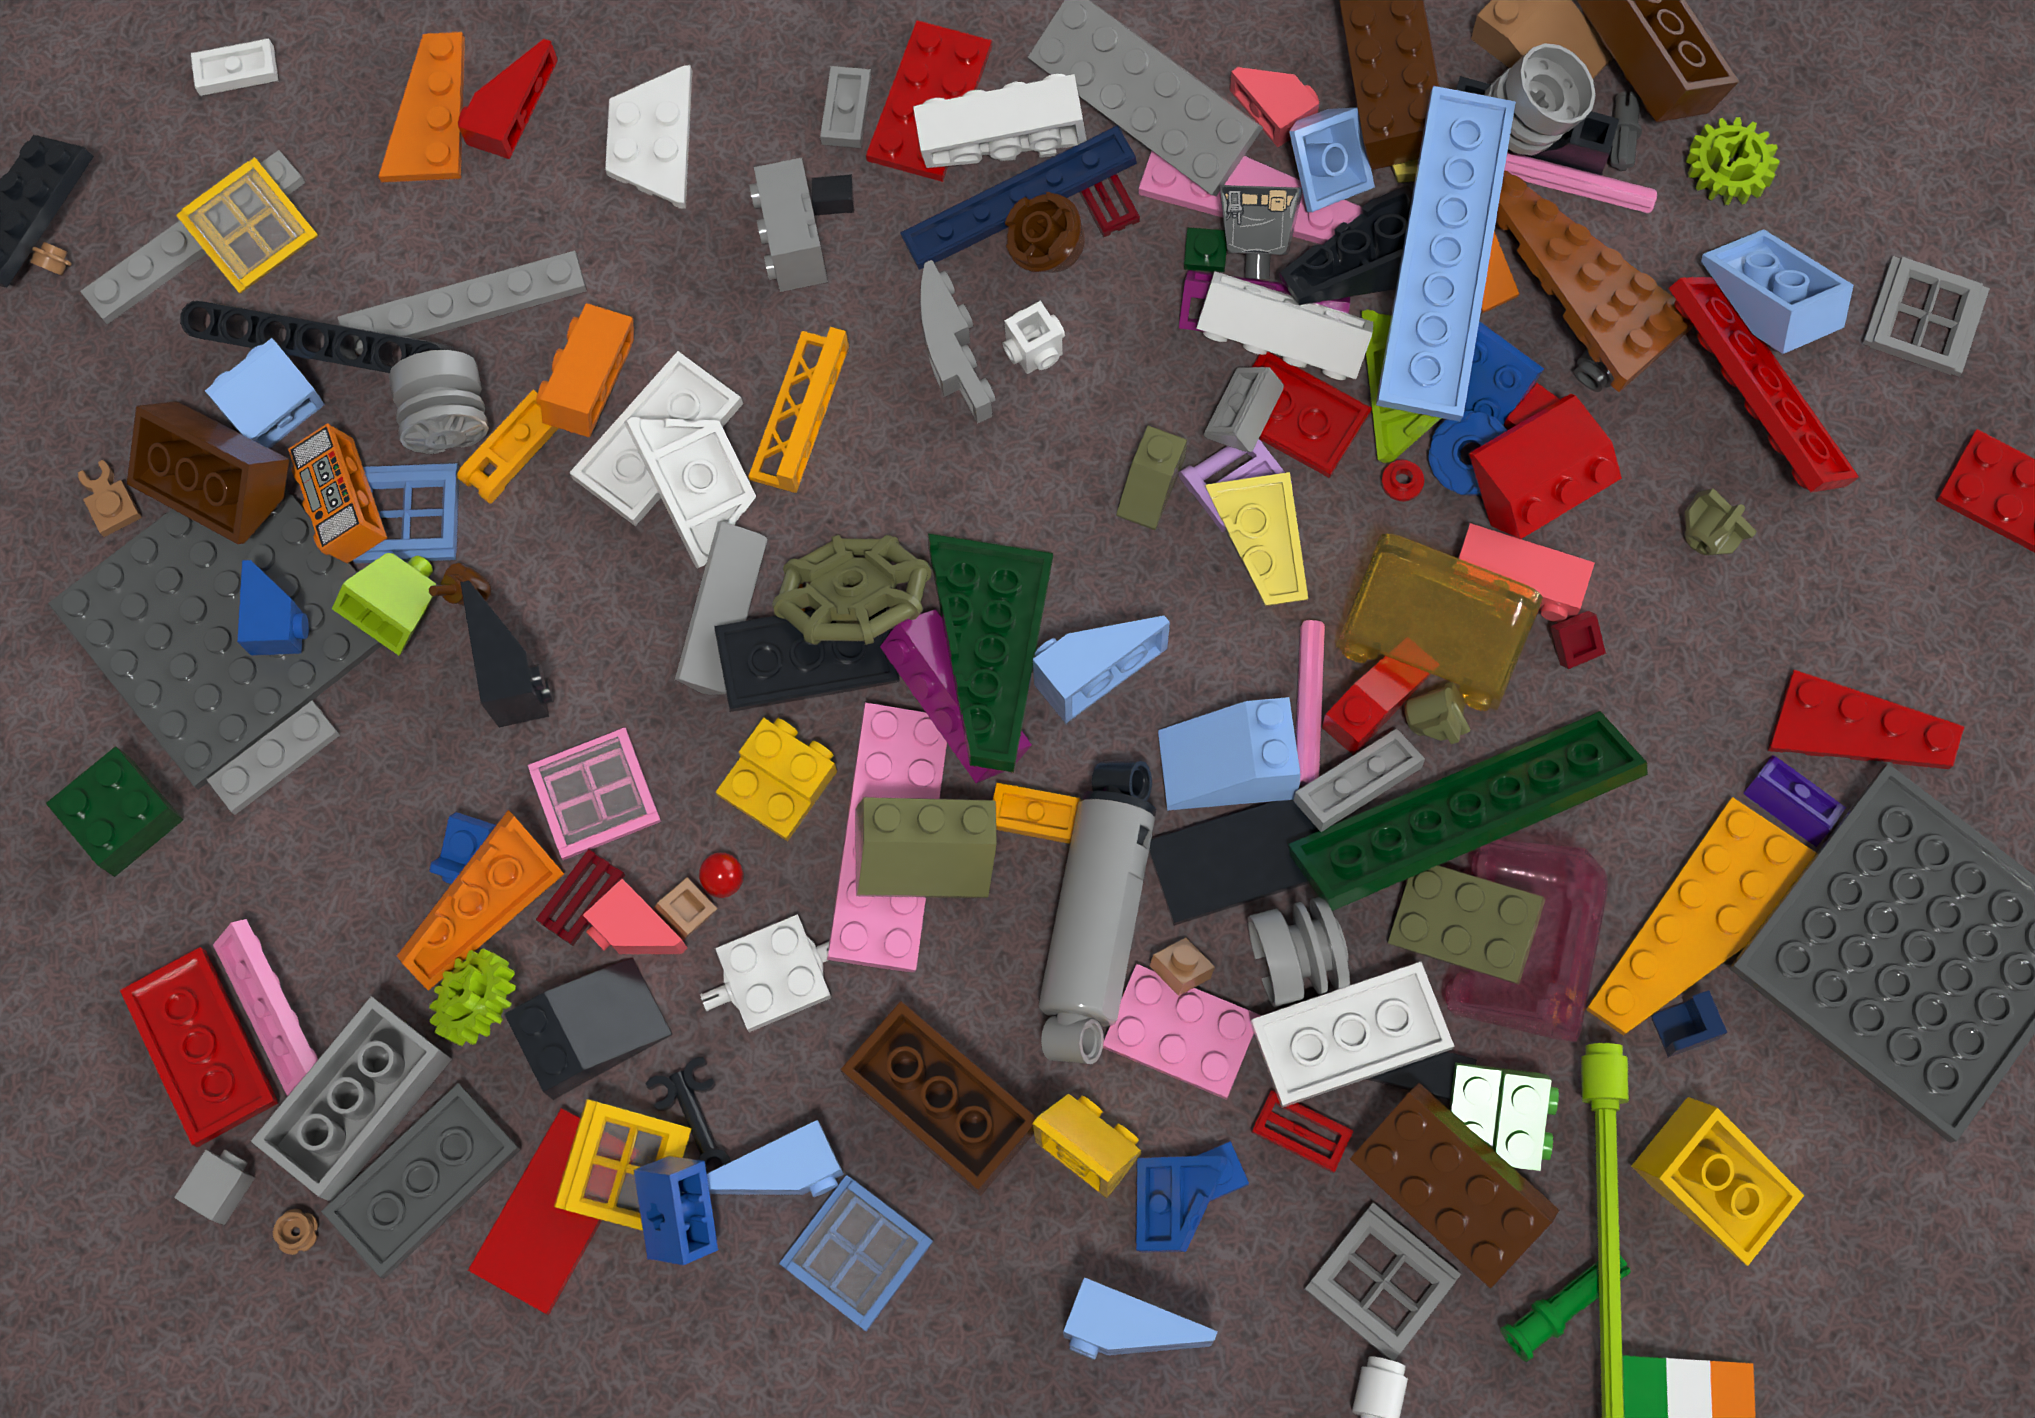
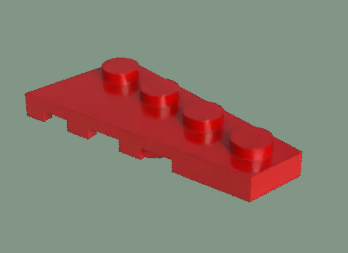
M1793 670L1788 681L1768 751L1950 769L1954 766L1965 726Z

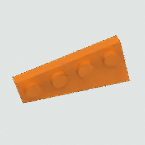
M462 32L422 35L378 176L381 182L461 179L462 134L458 128V118L463 109L465 37Z
M508 810L398 953V959L429 991L443 979L442 974L445 971L450 972L455 969L454 963L457 958L464 961L468 951H476L562 877L564 873Z

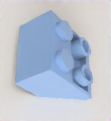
M272 338L265 344L253 348L246 356V359L232 370L220 374L213 384L205 390L238 433L269 449L325 405L315 389Z

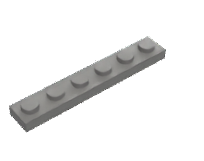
M280 150L260 163L286 196L305 183L302 176ZM247 183L229 195L248 220L266 207ZM222 201L204 213L223 238L241 226L240 222ZM179 220L80 292L104 322L109 324L204 256L206 252Z
M575 251L338 316L339 325L418 339L586 292L587 290ZM360 339L356 341L354 346L356 356L360 355L363 350V344Z

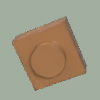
M687 877L663 897L653 910L684 941L716 912L717 908Z
M1187 938L1153 954L1150 967L1178 996L1211 979L1215 966Z

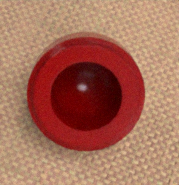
M714 853L708 856L701 864L699 880L708 894L718 898H725L735 894L740 889L744 880V872L741 864L734 856L727 853Z

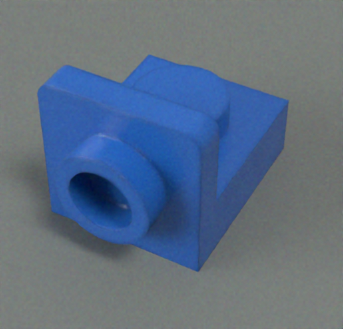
M457 812L450 815L441 855L431 862L429 872L442 876L444 882L452 884L496 825Z

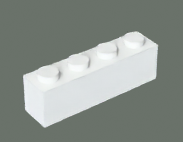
M1214 271L1196 329L1203 330V334L1212 340L1226 342L1227 339L1243 343V347L1252 353L1265 355L1267 351L1283 356L1282 359L1290 365L1306 367L1309 364L1322 368V372L1331 378L1345 380L1346 377L1357 379L1373 334V322L1316 303L1298 305L1291 295Z

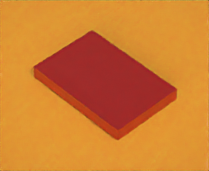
M1267 351V354L1259 355L1252 367H1270L1284 385L1283 391L1259 439L1330 478L1367 420L1372 408L1304 370L1286 363L1282 358Z

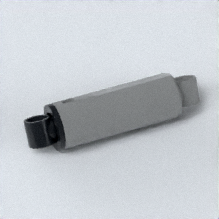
M1103 760L1098 762L1092 775V791L1081 793L1079 797L1039 1001L1040 1011L1050 1016L1044 1025L1041 1038L1042 1050L1048 1060L1085 1064L1095 1063L1103 1049L1104 1036L1102 1027L1114 1025L1118 1018L1157 811L1152 804L1146 802L1152 789V776L1149 766L1143 761Z

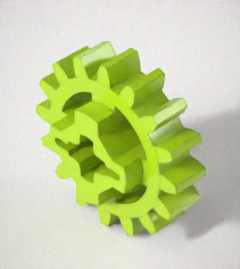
M1736 117L1732 125H1727L1723 118L1718 119L1715 128L1706 124L1701 134L1695 135L1686 158V162L1692 164L1688 171V177H1699L1695 187L1697 191L1707 187L1711 190L1708 199L1714 200L1718 194L1724 196L1725 205H1729L1733 197H1738L1741 204H1746L1751 194L1756 198L1761 197L1765 187H1770L1780 161L1774 158L1778 149L1777 145H1766L1770 133L1766 131L1758 135L1754 132L1757 124L1755 122L1750 123L1747 128L1741 126L1740 117ZM1738 153L1737 160L1733 161L1732 165L1728 167L1729 160L1733 159L1734 155Z
M483 948L479 953L473 950L468 951L465 962L457 958L454 963V971H445L442 974L444 978L441 983L442 986H437L434 989V992L439 995L438 1000H435L429 1006L431 1010L436 1012L430 1019V1023L437 1027L435 1033L459 1046H463L465 1042L472 1045L476 1044L479 1033L488 1037L490 1035V1025L492 1023L500 1024L503 1021L501 1017L503 1009L509 1008L512 1004L506 1000L507 995L512 993L516 987L508 982L515 975V972L508 968L509 962Z

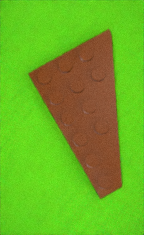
M1504 171L1496 217L1497 223L1502 230L1512 231L1520 243L1517 251L1532 273L1540 279L1541 286L1548 295H1556L1566 309L1563 314L1564 319L1578 339L1586 345L1588 353L1594 362H1603L1614 377L1610 385L1620 392L1688 333L1694 324L1679 313L1674 304L1676 298L1659 287L1651 276L1641 273L1630 265L1618 251L1605 246L1592 236L1585 226L1572 221L1559 211L1553 202L1543 199L1530 189L1523 179L1512 175L1508 171Z

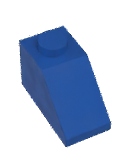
M242 560L237 642L251 656L302 654V639H307L309 633L307 615L251 560Z

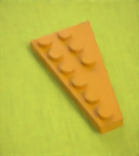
M1732 797L1586 1010L1623 1036L1742 950L1816 855V852Z

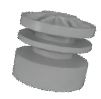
M1544 43L1531 48L1511 68L1507 69L1502 76H1499L1485 91L1484 96L1516 101L1508 149L1517 154L1535 155L1548 149L1564 133L1569 132L1585 119L1593 109L1596 94L1593 79L1586 65L1573 52L1560 45Z
M431 350L402 359L391 368L389 380L392 398L398 408L396 421L399 425V439L405 448L414 452L435 454L444 452L445 449L452 447L463 448L472 446L486 436L489 427L484 414L485 405L481 397H479L482 388L478 366L473 357L458 351Z
M1320 897L1313 898L1310 901L1311 918L1302 902L1294 903L1293 925L1291 926L1287 925L1285 918L1277 908L1248 917V930L1255 959L1266 957L1270 976L1261 979L1273 1007L1302 1000L1304 998L1303 978L1306 977L1309 978L1319 995L1325 994L1328 991L1327 975L1336 990L1350 985L1348 951L1338 920L1334 917L1329 904Z

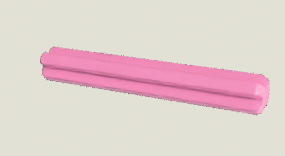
M1507 151L1504 171L1520 177L1525 182L1645 213H1650L1654 208L1657 199V191L1655 189Z
M1305 620L1300 627L1296 746L1301 773L1299 786L1303 787L1319 777L1325 625L1317 620Z

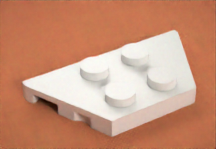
M684 65L609 99L605 168L607 176L622 183H630L636 186L638 190L651 196L654 194L666 199L678 208H686L692 84L690 65Z
M640 417L627 419L624 421V424L696 568L704 566L707 563L717 522L723 521L735 525L742 513L747 510L756 498L720 421H684L683 419L668 418L653 420L640 419Z

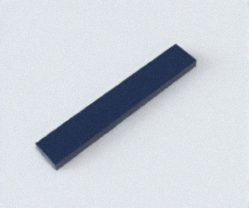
M1117 125L900 232L901 237L917 268L920 270L924 268V263L930 260L936 263L1008 228L1005 225L1006 218L1013 206L1022 198L1027 197L1030 200L1036 196L1046 194V192L1068 198L1137 164L1136 156Z

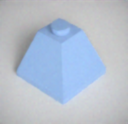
M1358 107L1326 109L1299 119L1294 123L1289 133L1307 212H1314L1375 188L1364 145Z

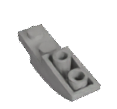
M930 260L924 263L920 300L923 332L929 361L944 397L959 390L978 424L992 417L991 403L995 401V396L986 378L979 380L974 371L977 364L967 345L970 343L969 328L973 327L970 314L964 304L957 306L952 294H955V290L946 271L939 273L934 262Z

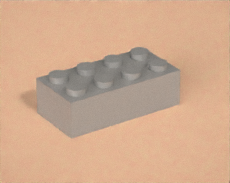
M371 996L251 1142L318 1197L332 1202L349 1186L452 1059Z

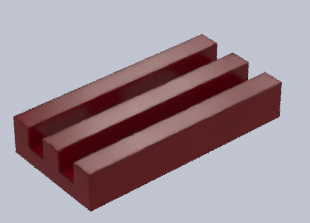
M1117 174L1109 177L1108 180L1126 212L1121 217L1102 182L1093 186L1112 219L1109 222L1106 221L1090 189L1087 188L1079 192L1103 238L1111 235V232L1125 229L1127 225H1134L1140 222V216Z
M588 849L536 918V921L574 946L590 924L583 914L626 875ZM592 864L596 865L557 920L553 922L551 920L590 866ZM605 872L609 874L610 877L570 931H566L564 927Z

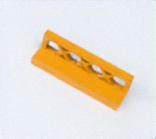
M830 327L827 337L805 331L801 332L750 470L749 480L797 493L849 349L846 331ZM807 344L822 347L818 362L811 369L808 368L803 359ZM801 365L804 372L799 375H796L799 366ZM808 378L810 384L802 403L795 405L789 394L793 385ZM788 401L791 408L783 412L785 404ZM795 415L797 419L791 436L788 440L782 442L776 432L778 423ZM774 437L778 445L770 448V445ZM782 452L783 458L776 474L777 477L762 473L761 470L765 459Z

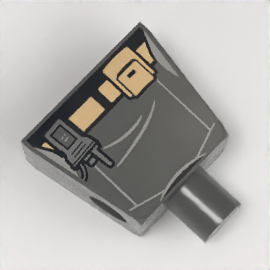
M1221 185L1220 193L1228 253H1246L1245 278L1269 279L1271 254H1289L1302 196V188Z

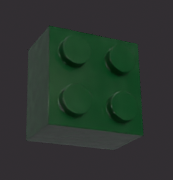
M116 746L46 802V805L96 865L114 877L183 821V818L138 765Z

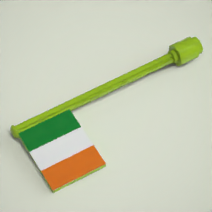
M1588 1044L1585 1046L1586 1055L1581 1057L1582 1102L1590 1103L1591 1110L1595 1111L1602 1418H1756L1753 1363L1622 1356L1616 1112L1620 1111L1619 1104L1629 1102L1628 1057L1623 1056V1046L1619 1044Z

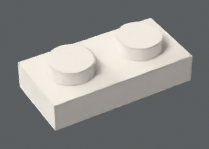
M270 39L191 53L194 84L200 96L278 81L274 46Z

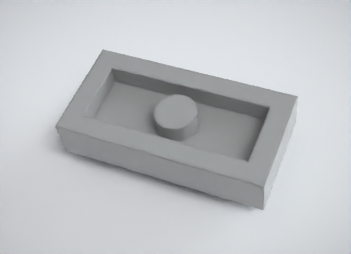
M831 66L820 135L822 145L862 148L872 79L870 69Z

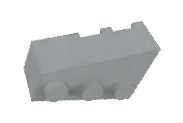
M802 158L754 167L757 183L749 184L754 209L762 207L764 219L757 220L761 243H769L771 255L764 256L769 280L777 279L780 292L828 282Z

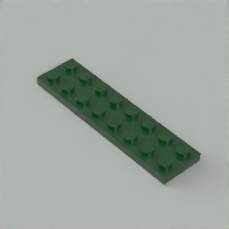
M1599 711L1334 824L1322 832L1318 831L1288 844L1290 857L1317 895L1329 904L1331 910L1334 911L1648 775L1647 761L1606 716Z

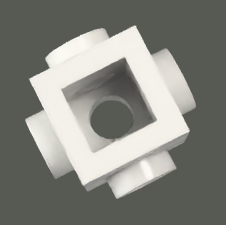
M1041 301L1015 313L1012 317L1005 320L1006 341L1002 343L1003 348L1013 364L1019 362L1027 374L1036 369L1044 370L1051 367L1063 355L1062 338L1065 337L1064 329L1055 315L1050 316Z

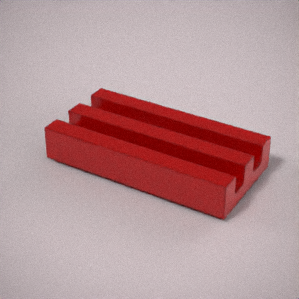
M1271 1090L1251 1133L1334 1173L1354 1131L1298 1103L1283 1107L1341 1137L1338 1144L1297 1125L1271 1112L1274 1105L1281 1107L1276 1092ZM1269 1121L1332 1152L1331 1159L1264 1127L1266 1122Z

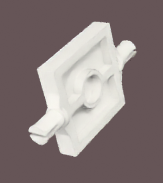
M797 914L715 948L724 969L725 985L700 994L706 1011L708 1012L710 1009L731 1001L740 1010L748 1032H751L832 998L824 980L823 963L828 961L829 942L816 947L806 936Z

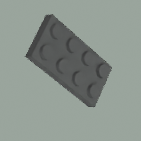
M458 1083L321 1212L380 1278L385 1279L521 1149L466 1089Z

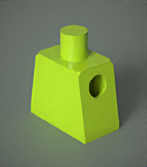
M386 553L343 583L332 606V610L400 656L433 598L429 594L430 586L436 585L429 579L433 572L432 566L428 560L421 556H413L406 563L393 553Z

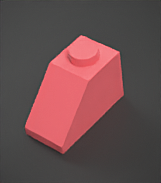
M1237 67L1231 71V93L1252 118L1264 127L1263 131L1277 147L1291 139L1289 131L1297 120L1318 113L1319 99L1317 94L1309 85L1304 86L1294 74Z
M623 879L616 883L583 914L585 919L591 924L586 933L603 951L610 945L618 954H682L687 949L683 940Z

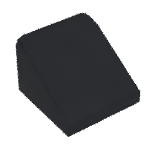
M852 174L812 178V207L814 216L855 212Z

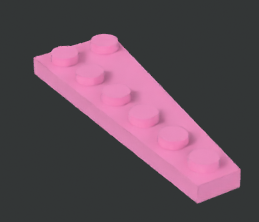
M1151 151L1139 186L1138 195L1223 217L1220 192L1217 196L1211 195L1155 152ZM1246 156L1242 158L1225 183V185L1302 188L1299 179ZM1302 190L1293 237L1323 245L1335 235L1334 229L1343 222L1349 224L1361 215L1362 207L1342 200L1314 212H1307Z

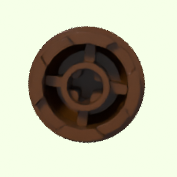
M1046 192V194L1036 196L1030 200L1024 197L1013 206L1006 218L1005 225L1009 227L1006 248L1014 262L1025 270L1051 273L1061 272L1071 267L1083 251L1085 235L1079 212L1073 202L1062 195Z

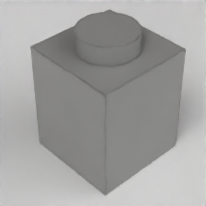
M224 1149L221 1156L205 1150L174 1198L211 1221L225 1225L255 1177L244 1171L248 1162Z

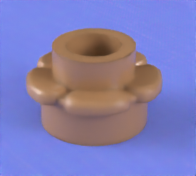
M43 242L41 249L37 247L32 248L35 252L30 263L62 276L66 266L72 265L70 261L64 260L67 251Z
M291 1209L285 1212L276 1221L273 1229V1238L279 1244L280 1250L286 1254L295 1255L301 1250L305 1252L312 1248L317 1240V1235L315 1234V1231L318 1229L317 1220L311 1213L304 1214L300 1209ZM299 1228L300 1234L293 1236V1229Z

